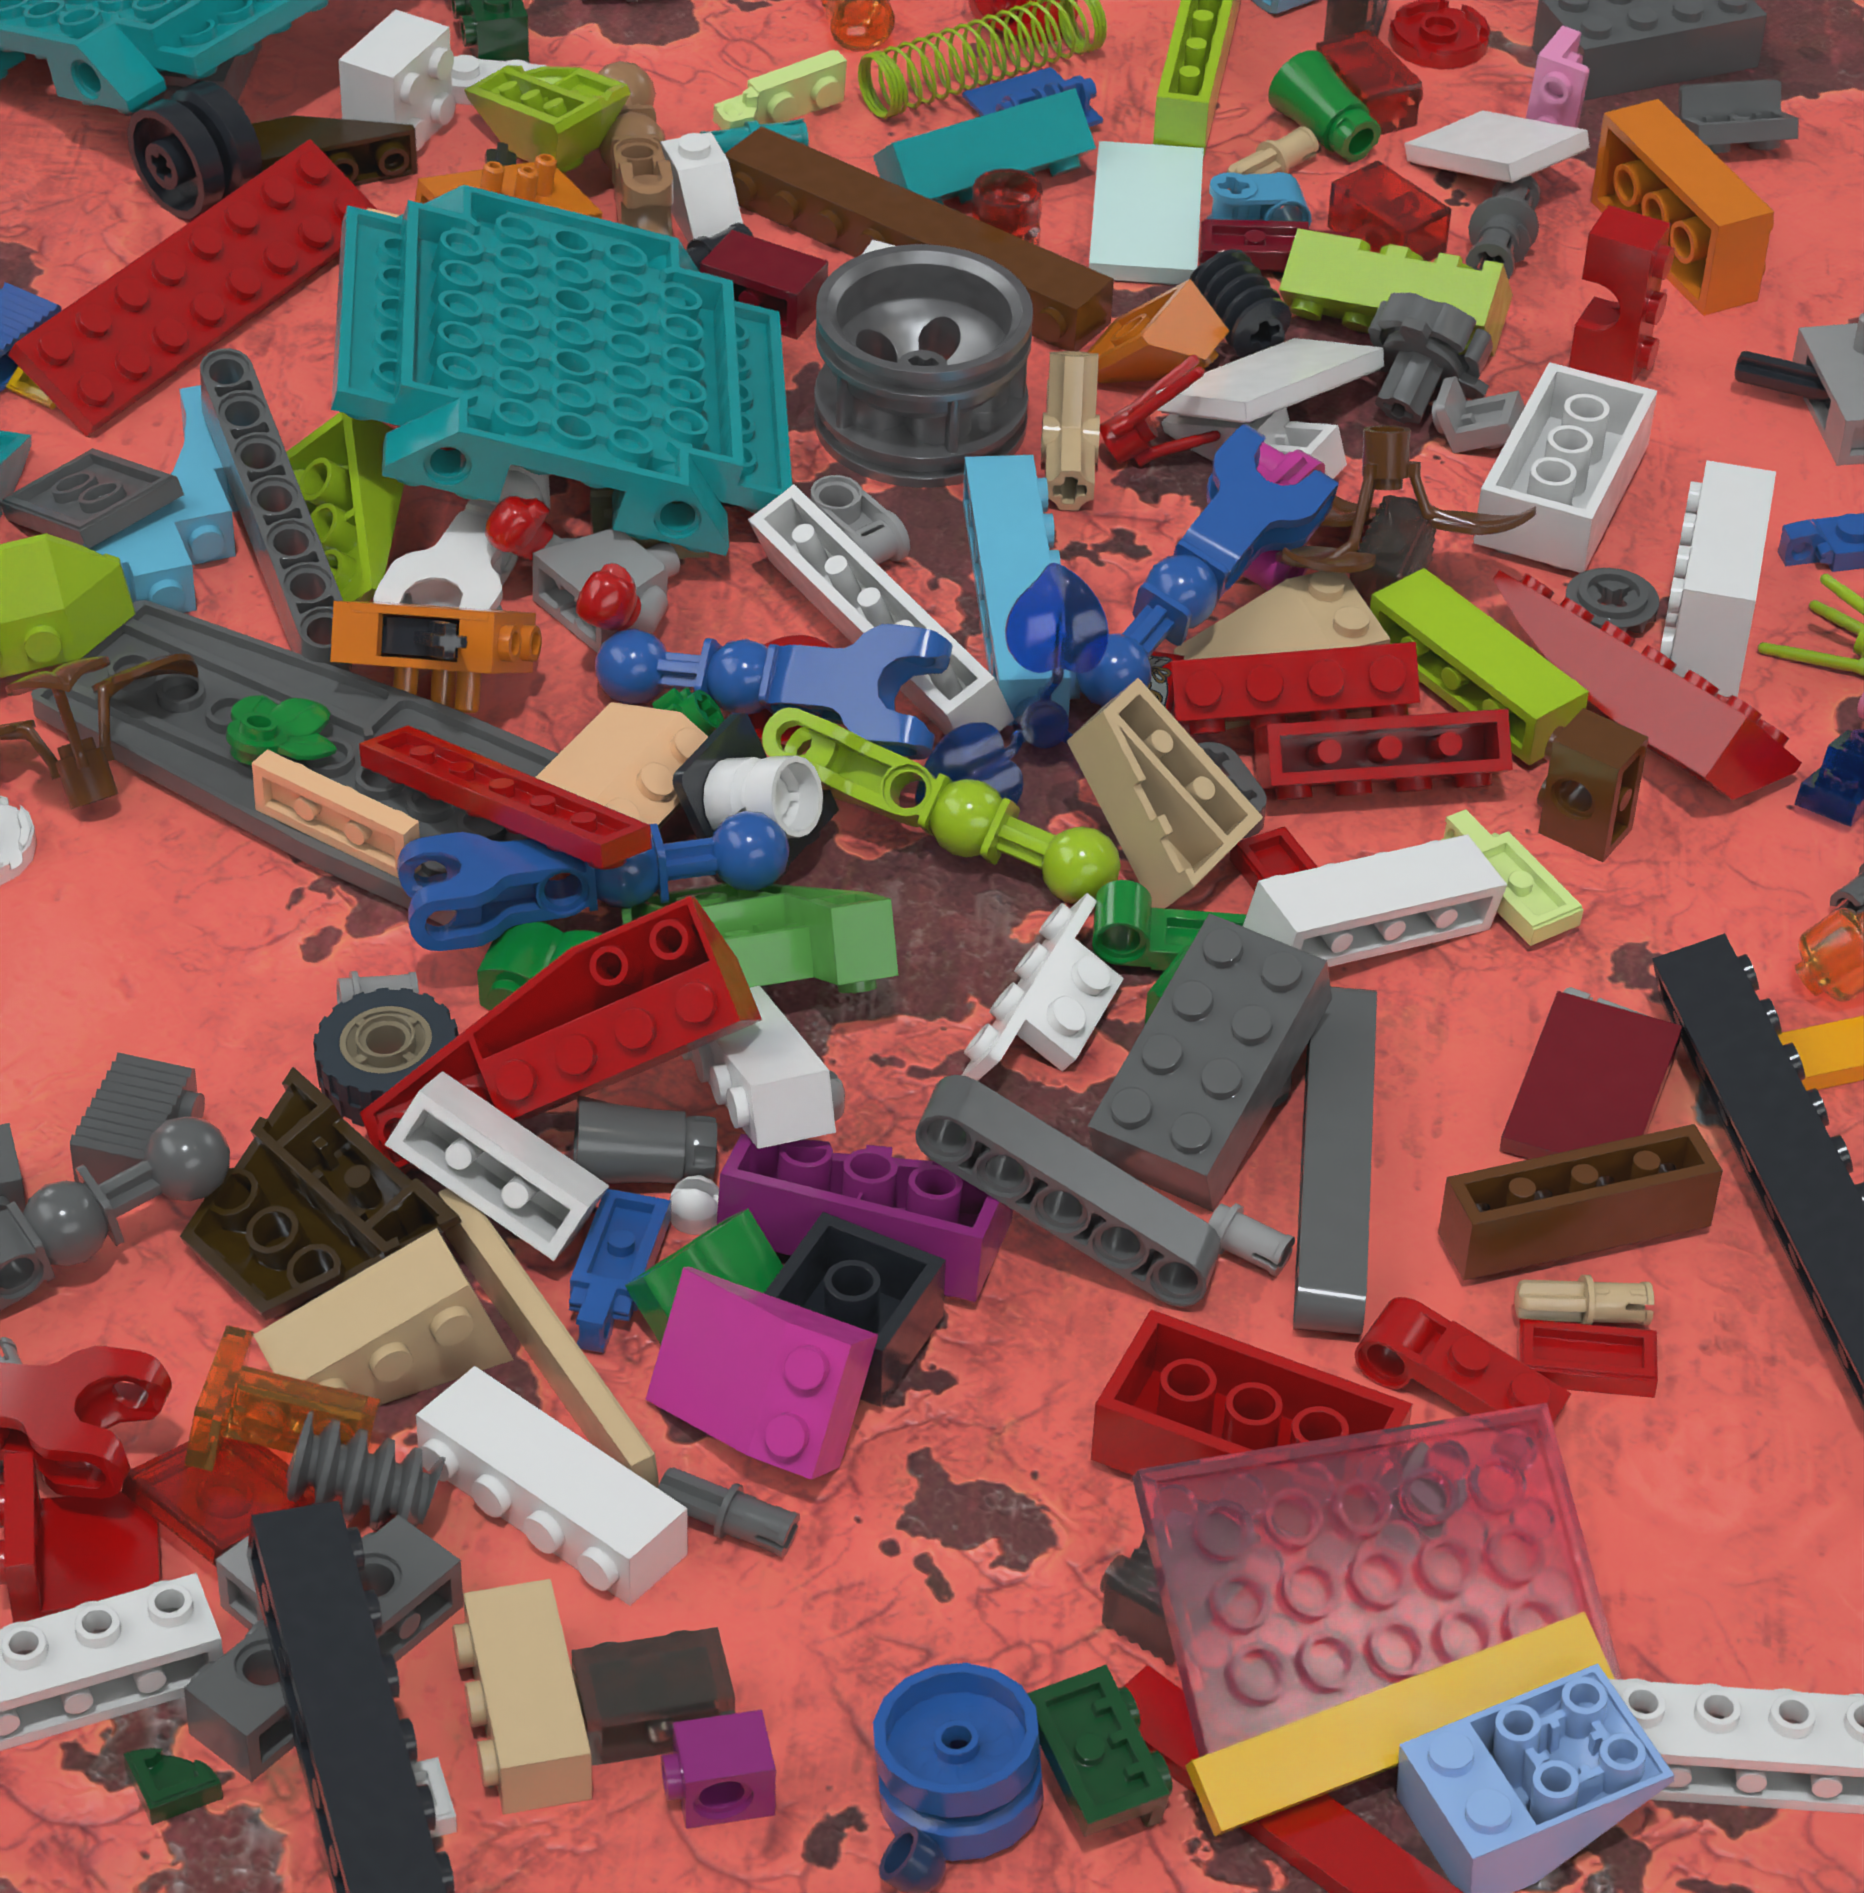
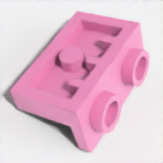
M1562 26L1539 53L1526 119L1578 128L1589 76V68L1582 65L1583 55L1577 53L1581 32Z

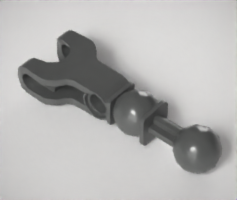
M185 1116L166 1120L150 1135L144 1150V1160L100 1184H97L85 1165L82 1164L75 1168L80 1182L59 1181L45 1184L29 1198L23 1213L15 1202L6 1205L7 1209L0 1211V1311L31 1294L44 1280L49 1282L54 1279L55 1275L50 1264L71 1266L87 1262L102 1248L107 1234L116 1246L123 1243L124 1239L116 1218L160 1194L165 1195L169 1199L181 1201L207 1198L223 1184L230 1167V1149L221 1131L203 1118Z

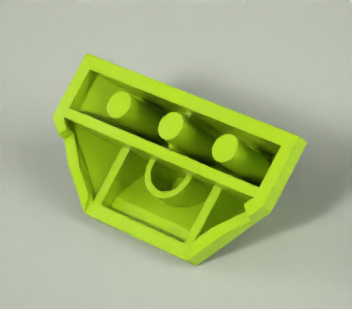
M507 65L464 89L468 100L500 142L508 144V151L516 153V157L528 162H535V158L540 154L552 155L557 160L556 167L562 172L570 171L581 165L584 161L583 156L601 145L631 94L627 84L581 67L543 66L524 71L523 67L518 65Z
M47 533L0 544V678L81 659L135 615V607L120 558L106 553L101 555L83 545Z

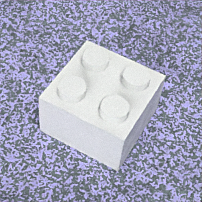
M394 10L339 59L342 119L413 125L416 133V151L421 149L431 136L443 125L450 122L456 108V99L452 95L451 71L454 64V54L450 48V27Z

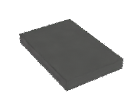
M93 448L2 498L0 505L8 521L43 534L47 533L83 545L90 549L184 495L177 476Z

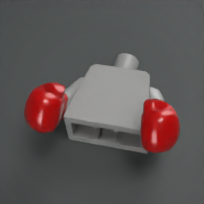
M509 496L492 510L485 526V536L488 542L502 552H511L527 560H533V601L595 652L598 653L602 643L617 631L635 628L650 634L654 633L668 607V577L677 574L680 570L678 554L670 543L662 541L645 549L626 533L613 530V528L581 538H560L553 534L551 525L545 522L550 509L537 498L524 499L518 496Z

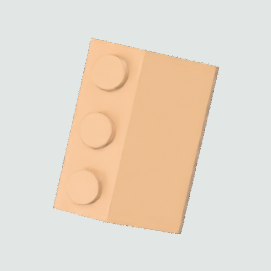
M611 702L535 778L647 824L657 823L660 830L682 807L672 783L674 773L708 736L681 712Z

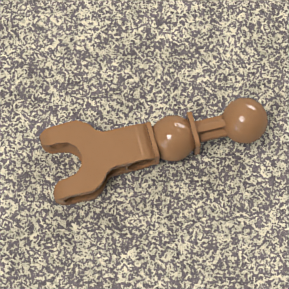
M619 61L605 65L597 74L627 84L631 93L599 146L602 160L612 171L618 223L673 237L671 221L673 174L670 160H665L661 147V141L666 139L664 132L656 123V111L653 107L656 95L654 83L649 75L635 63Z

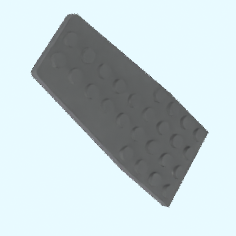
M148 600L133 602L135 615L81 658L108 656L111 664L103 669L83 674L70 692L65 691L81 740L93 737L96 748H99L98 693L94 694L91 686L122 670L156 657L180 653L191 655L195 659L198 668V678L184 674H163L136 679L111 697L110 739L115 760L303 862L409 909L412 898L404 891L399 878L256 810L252 765L244 764L233 758L230 753L231 745L226 740L227 726L232 722L230 717L231 709L235 703L245 697L265 695L276 704H280L289 698H304L326 706L331 712L330 721L319 734L330 740L337 747L336 754L315 760H297L284 755L280 756L300 763L318 774L344 786H349L371 799L395 810H400L418 820L420 838L454 832H466L499 842L531 839L522 834L510 833L505 827L482 817L470 816L466 814L465 810L442 800L430 799L425 793L404 784L392 783L388 781L387 777L362 767L359 743L409 725L533 777H536L558 755L554 751L451 707L327 663L310 661L301 654ZM38 688L32 690L34 715L38 719L66 733L52 689ZM427 861L421 864V869L416 873L422 877H430L447 873L445 866L436 861ZM456 910L437 911L428 918L446 925L455 917Z

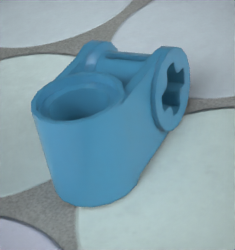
M1228 172L1218 174L1210 181L1209 193L1213 197L1211 214L1206 219L1309 222L1310 227L1312 221L1310 209L1298 181L1289 173L1239 174Z

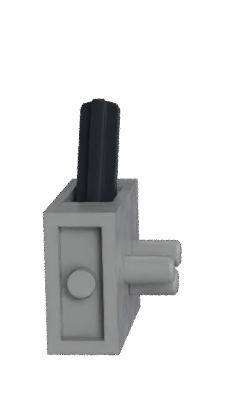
M1864 313L1860 314L1858 323L1799 328L1793 361L1750 351H1742L1740 353L1734 372L1735 379L1738 382L1803 397L1836 465L1864 464Z

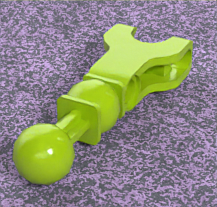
M789 707L777 711L770 717L764 727L762 744L769 757L799 756L806 758L815 767L821 780L822 790L830 789L834 798L858 805L905 825L921 827L926 833L934 836L939 846L952 855L962 857L981 855L988 863L993 865L997 864L1002 853L1042 869L1043 880L1050 892L1063 902L1070 904L1077 903L1086 893L1095 899L1098 890L1102 886L1118 880L1121 867L1118 850L1112 840L1098 829L1081 826L1066 829L1057 835L1018 819L1020 808L1008 798L1002 799L999 792L986 782L973 779L953 782L948 776L941 773L935 778L919 763L876 745L837 724L797 708ZM803 726L794 732L783 750L781 735L790 727ZM809 746H811L805 754H802ZM910 782H925L926 794L922 802L912 808L901 807L899 797L902 789Z

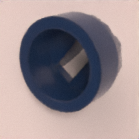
M914 1826L906 1827L894 1837L884 1852L879 1866L880 1878L905 1893L931 1892L941 1883L946 1872L945 1857L939 1844Z

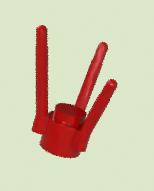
M1197 355L1189 356L1134 402L1114 413L1112 418L1100 424L1101 436L1113 457L1120 464L1134 457L1137 464L1142 467L1158 457L1196 448L1220 439V432L1213 430L1155 446L1151 445V440L1158 437V432L1150 415L1203 377L1204 369L1202 367L1194 368L1199 363ZM1164 389L1156 395V391Z

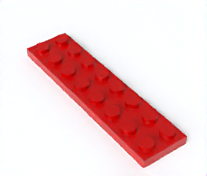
M309 139L17 341L8 356L87 437L340 255L342 222L347 205L365 210L367 208L378 209L320 148Z

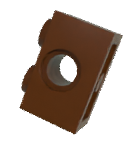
M1585 708L1566 727L1558 726L1550 736L1544 753L1545 759L1550 761L1548 775L1537 797V805L1542 807L1538 833L1600 862H1604L1633 829L1649 737Z

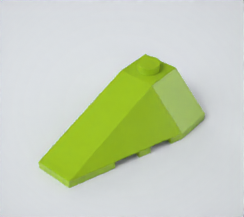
M339 412L286 451L343 601H370L374 598L377 587L385 575L404 484L394 478L382 476L383 442L386 433L394 429L381 421L372 419L365 421L357 420L343 412Z

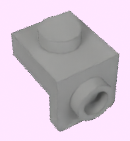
M1453 376L1444 378L1437 400L1432 404V417L1437 431L1445 434L1453 453L1483 447L1496 449L1505 445L1525 408V404L1519 390L1466 401L1457 377Z

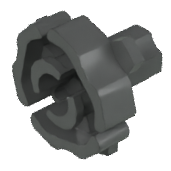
M1391 293L1388 301L1381 302L1368 329L1370 340L1374 347H1383L1384 367L1378 371L1389 372L1375 401V405L1381 408L1386 416L1403 424L1407 422L1419 424L1436 387L1442 386L1444 378L1453 376L1457 377L1465 397L1471 400L1483 398L1489 386L1481 381L1479 376L1493 349L1491 335L1482 329H1477L1466 353L1460 355L1459 352L1464 351L1476 325L1475 318L1445 302L1433 301L1414 293Z

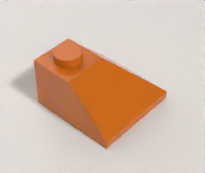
M1189 279L1115 319L1087 353H1095L1099 356L1097 383L1160 380L1194 354L1199 357V363L1194 368L1202 367L1205 369L1218 357L1215 348L1229 330L1192 280Z

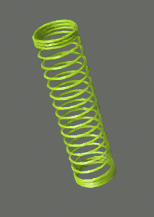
M1037 0V2L1029 1L1023 6H1014L1009 11L1001 10L995 15L988 14L981 20L973 19L968 24L960 23L953 29L945 28L940 33L932 32L925 38L917 37L912 42L904 41L897 47L889 46L883 52L874 51L869 54L866 53L861 57L858 66V82L863 99L877 117L886 119L899 113L902 114L906 111L907 106L917 109L921 101L930 105L934 102L935 97L941 100L946 99L949 92L958 96L962 93L963 88L967 90L974 89L977 83L985 86L990 84L991 79L998 82L1003 80L1005 74L1014 77L1018 74L1019 70L1027 73L1032 69V66L1042 68L1045 66L1046 61L1055 64L1059 61L1060 57L1069 59L1073 56L1074 52L1082 55L1085 52L1089 53L1090 51L1098 50L1103 46L1107 37V22L1102 4L1099 0H1084L1089 8L1094 24V41L1092 44L1089 43V29L1086 18L1075 0H1060V3L1055 0ZM1043 2H1048L1046 8L1040 4H1042ZM1052 3L1059 9L1058 16L1062 36L1071 49L1068 54L1062 53L1060 31L1054 18L1049 13ZM1034 6L1032 12L1027 10V8ZM1073 6L1082 20L1085 38L1078 28ZM1038 8L1045 13V27L1048 39L1057 53V56L1053 59L1048 57L1046 35L1036 18V10ZM1016 11H1020L1018 17L1013 13ZM1024 12L1031 17L1033 39L1040 55L1044 58L1040 63L1034 61L1032 39L1022 22ZM1007 15L1005 18V22L1002 21L999 17ZM1010 16L1017 22L1021 49L1026 59L1030 62L1026 68L1021 67L1018 43L1013 32L1008 27ZM989 19L993 20L991 26L985 23ZM1049 20L1055 30L1058 47L1053 40ZM996 21L1004 27L1006 49L1012 63L1016 66L1013 72L1007 71L1004 47L994 31ZM979 24L977 31L973 29L971 26ZM982 26L986 27L990 32L993 56L998 67L1002 70V74L998 77L993 75L990 52L985 41L980 36ZM1036 26L1041 34L1044 51L1038 40ZM961 28L965 29L963 35L957 32ZM969 30L976 36L979 60L988 75L985 81L979 79L976 56L967 41ZM1022 30H1023V32H1024V34H1025V37H1026V39H1027V42H1028V46H1029V50H1030V55H1029V53H1028V51H1027V49H1026V46H1025V43H1024V40H1023ZM951 33L949 40L943 35ZM954 35L958 36L962 41L965 64L971 77L974 79V83L971 86L965 84L962 61L953 46ZM933 37L937 38L935 45L929 41ZM1009 37H1010V39H1011V41H1012V43H1013V46H1014V50H1015V54H1016V59H1015V57H1014V55H1013V53H1012V50H1011V46H1010V43H1009ZM941 39L948 45L951 68L957 81L960 83L958 90L951 88L948 66L942 53L939 51ZM995 41H996V43H997V45H998V47H999V50H1000V54H1001V58H1002V63H1001V61H1000V59H999V57H998V54H997V50H996V47H995ZM923 42L921 49L918 48L915 44ZM926 44L934 50L936 69L942 84L946 88V92L943 95L937 93L934 71L925 55ZM981 45L987 58L988 67L984 61ZM905 46L909 47L907 54L901 50ZM912 49H915L920 55L924 80L932 92V96L928 100L923 97L920 76L911 60ZM967 50H968V52H969V54H970V56H971L972 63H973V67H974V71H973V69H972V67H971V65H970V61H969V58H968ZM890 51H895L893 59L887 55ZM898 53L906 60L909 81L915 95L918 97V101L915 104L910 103L908 100L905 78L897 65ZM953 55H954V57H955V59H956V61H957L960 75H959V73H958V71H957V69H956V65H955V62H954ZM872 59L879 65V84L882 94L890 106L889 110L883 106L874 89L871 76ZM940 62H941V64H942V66H943L946 80H945V78H944V76H943L942 69H941V66H940ZM926 66L930 74L931 82L927 74ZM912 71H913V74H914L915 79H916L917 87H916L915 82H914V78H913V75H912ZM883 73L888 83L890 98L885 88Z

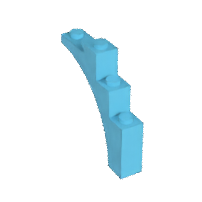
M201 385L179 389L184 445L171 475L177 476L184 495L90 548L101 555L106 553L120 558L133 602L148 600L182 613L196 611L192 565L236 556L232 512L239 511L202 413Z

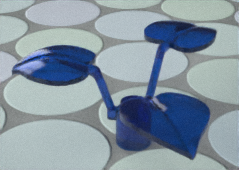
M1049 563L1039 577L1017 598L1009 612L1005 627V640L1013 658L1019 665L1031 672L1044 673L1052 670L1050 679L1044 687L1038 689L1037 696L1027 697L1015 707L1012 715L1014 718L1012 726L1015 732L1010 736V745L1004 748L1000 732L991 724L986 722H970L960 725L940 740L923 766L935 778L941 773L948 776L953 782L964 779L983 781L995 788L1002 799L1008 798L1017 805L1023 791V775L1020 768L1010 758L1019 753L1024 742L1039 748H1051L1061 741L1068 744L1067 740L1073 735L1068 732V715L1060 704L1051 700L1052 694L1063 680L1064 669L1076 673H1086L1096 668L1106 652L1109 637L1108 622L1104 610L1094 592L1079 576L1060 564ZM918 781L915 806L920 804L925 797V782Z

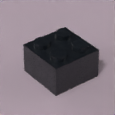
M822 1212L764 1294L878 1334L860 1399L881 1407L943 1317L946 1259Z

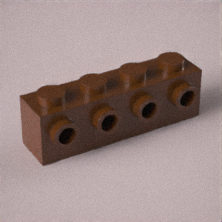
M1692 1124L1446 1177L1438 1234L1462 1279L1468 1280L1705 1228L1712 1224L1723 1170L1696 1125Z

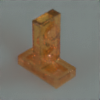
M229 1325L226 1326L194 1410L184 1465L213 1471L225 1437L294 1454L309 1411L313 1412V1434L319 1435L332 1419L340 1421L342 1444L346 1445L358 1429L367 1430L368 1453L370 1452L381 1399L248 1367L254 1332Z

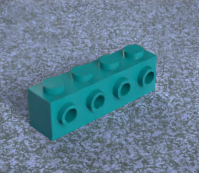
M1076 88L891 143L874 154L873 159L880 178L943 205V201L959 197L960 203L963 205L989 196L991 194L989 187L1004 183L1006 190L1009 191L1036 181L1034 173L1049 169L1051 176L1055 177L1080 168L1079 158L1096 149Z

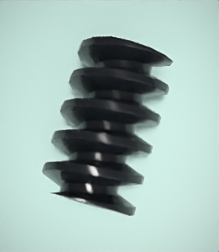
M1236 249L1222 251L1200 264L1194 270L1190 279L1228 328L1229 332L1226 334L1225 340L1233 347L1237 356L1244 358L1284 342L1285 333L1290 326L1292 317L1289 306L1281 300L1278 292L1271 288L1270 282L1262 276L1260 269L1252 263L1251 258L1246 253Z

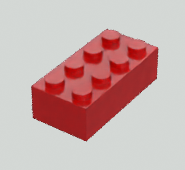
M1151 1309L1095 1403L1091 1460L1354 1557L1383 1501L1379 1494L1402 1455L1405 1454L1413 1403Z

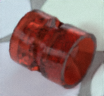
M1010 168L995 169L983 173L976 178L973 184V218L1040 246L1041 228L1039 220L1042 216L1043 200L1041 182L1035 176L1025 171Z

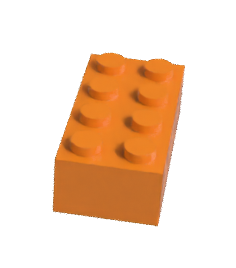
M1659 99L1605 112L1591 203L1601 213H1603L1608 205L1671 223L1668 246L1674 247L1675 253L1666 279L1703 316L1758 301L1762 277L1766 269L1765 260L1770 233L1774 226V211Z

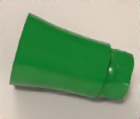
M1308 50L1295 55L1274 76L1268 93L1271 107L1292 119L1301 127L1310 129L1316 139L1327 150L1338 153L1348 162H1356L1366 157L1369 151L1377 145L1381 136L1380 125L1370 116L1368 107L1338 77L1321 52Z

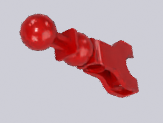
M92 1346L71 1353L56 1363L46 1366L0 1362V1460L4 1461V1454L33 1451L35 1466L40 1471L44 1483L56 1494L88 1498L113 1497L121 1490L131 1468L121 1440L108 1428L118 1423L153 1420L161 1412L172 1390V1380L156 1357L138 1350L109 1346Z

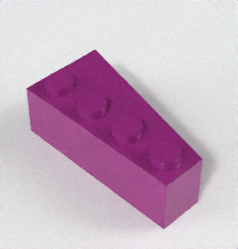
M741 1134L720 1173L717 1224L734 1214L749 1209L773 1250L791 1256L822 1212H825L946 1259L944 1296L957 1297L976 1302L1013 1217V1209L935 1161L893 1158L892 1147L866 1145V1149L845 1154L833 1153V1149L828 1141L803 1139L758 1149L747 1134Z

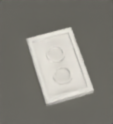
M1480 111L1404 143L1407 161L1411 163L1509 183L1525 178L1590 148L1588 131L1585 129L1488 111Z

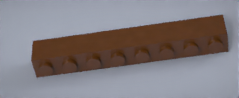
M762 126L724 153L729 161L740 207L853 257L862 255L871 241L875 240L894 246L928 244L954 247L982 255L997 262L1012 272L1022 282L1030 295L1033 305L1032 336L1065 351H1079L1111 324L1114 278Z

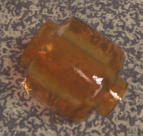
M1840 908L1799 936L1798 951L1802 961L1795 965V970L1803 984L1814 996L1825 992L1836 1001L1847 1002L1864 992V911L1858 914L1850 908Z

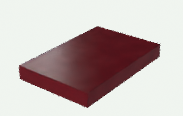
M1557 991L1501 1136L1500 1151L1533 1159L1645 1135L1678 1048L1683 1026Z

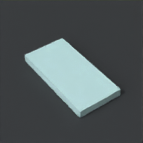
M1099 141L1089 268L1114 278V281L1179 285L1190 279L1191 274L1198 265L1204 148Z

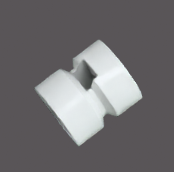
M771 756L763 759L756 757L727 758L718 761L710 770L704 786L703 802L706 817L714 831L727 817L743 811L762 812L774 820L785 831L787 838H800L808 835L817 825L822 812L823 792L819 775L815 767L806 758L799 756Z

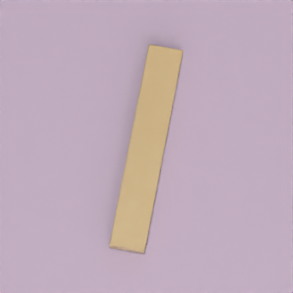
M446 1188L439 1191V1198L454 1210L462 1220V1223L445 1231L447 1239L592 1445L658 1488L659 1479L655 1453L486 1215L450 1189Z

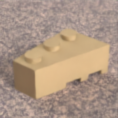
M437 1228L254 1334L283 1393L301 1420L305 1423L309 1411L313 1412V1428L327 1424L332 1419L338 1420L459 1379L474 1366L480 1370H485L514 1360Z

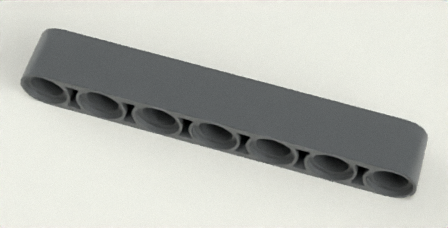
M224 348L209 352L200 364L202 413L291 651L301 654L310 661L327 663L350 672L352 663L330 662L333 602L343 601L252 362L247 355L235 349Z
M1331 987L1332 1000L1309 1039L1306 1050L1293 1329L1362 1335L1367 1296L1377 990Z

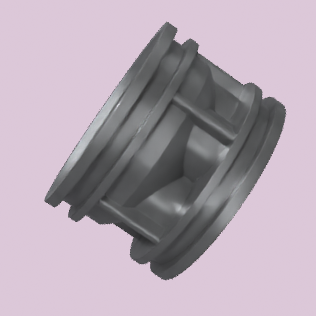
M912 244L886 247L862 254L844 263L830 274L821 286L816 302V344L825 364L821 368L815 383L814 427L820 443L835 460L853 472L879 482L905 487L932 488L963 483L965 457L1005 456L1017 453L1024 441L1027 427L1028 388L1026 376L1027 359L1032 341L1033 305L1027 289L1012 272L989 258L967 250L941 245Z

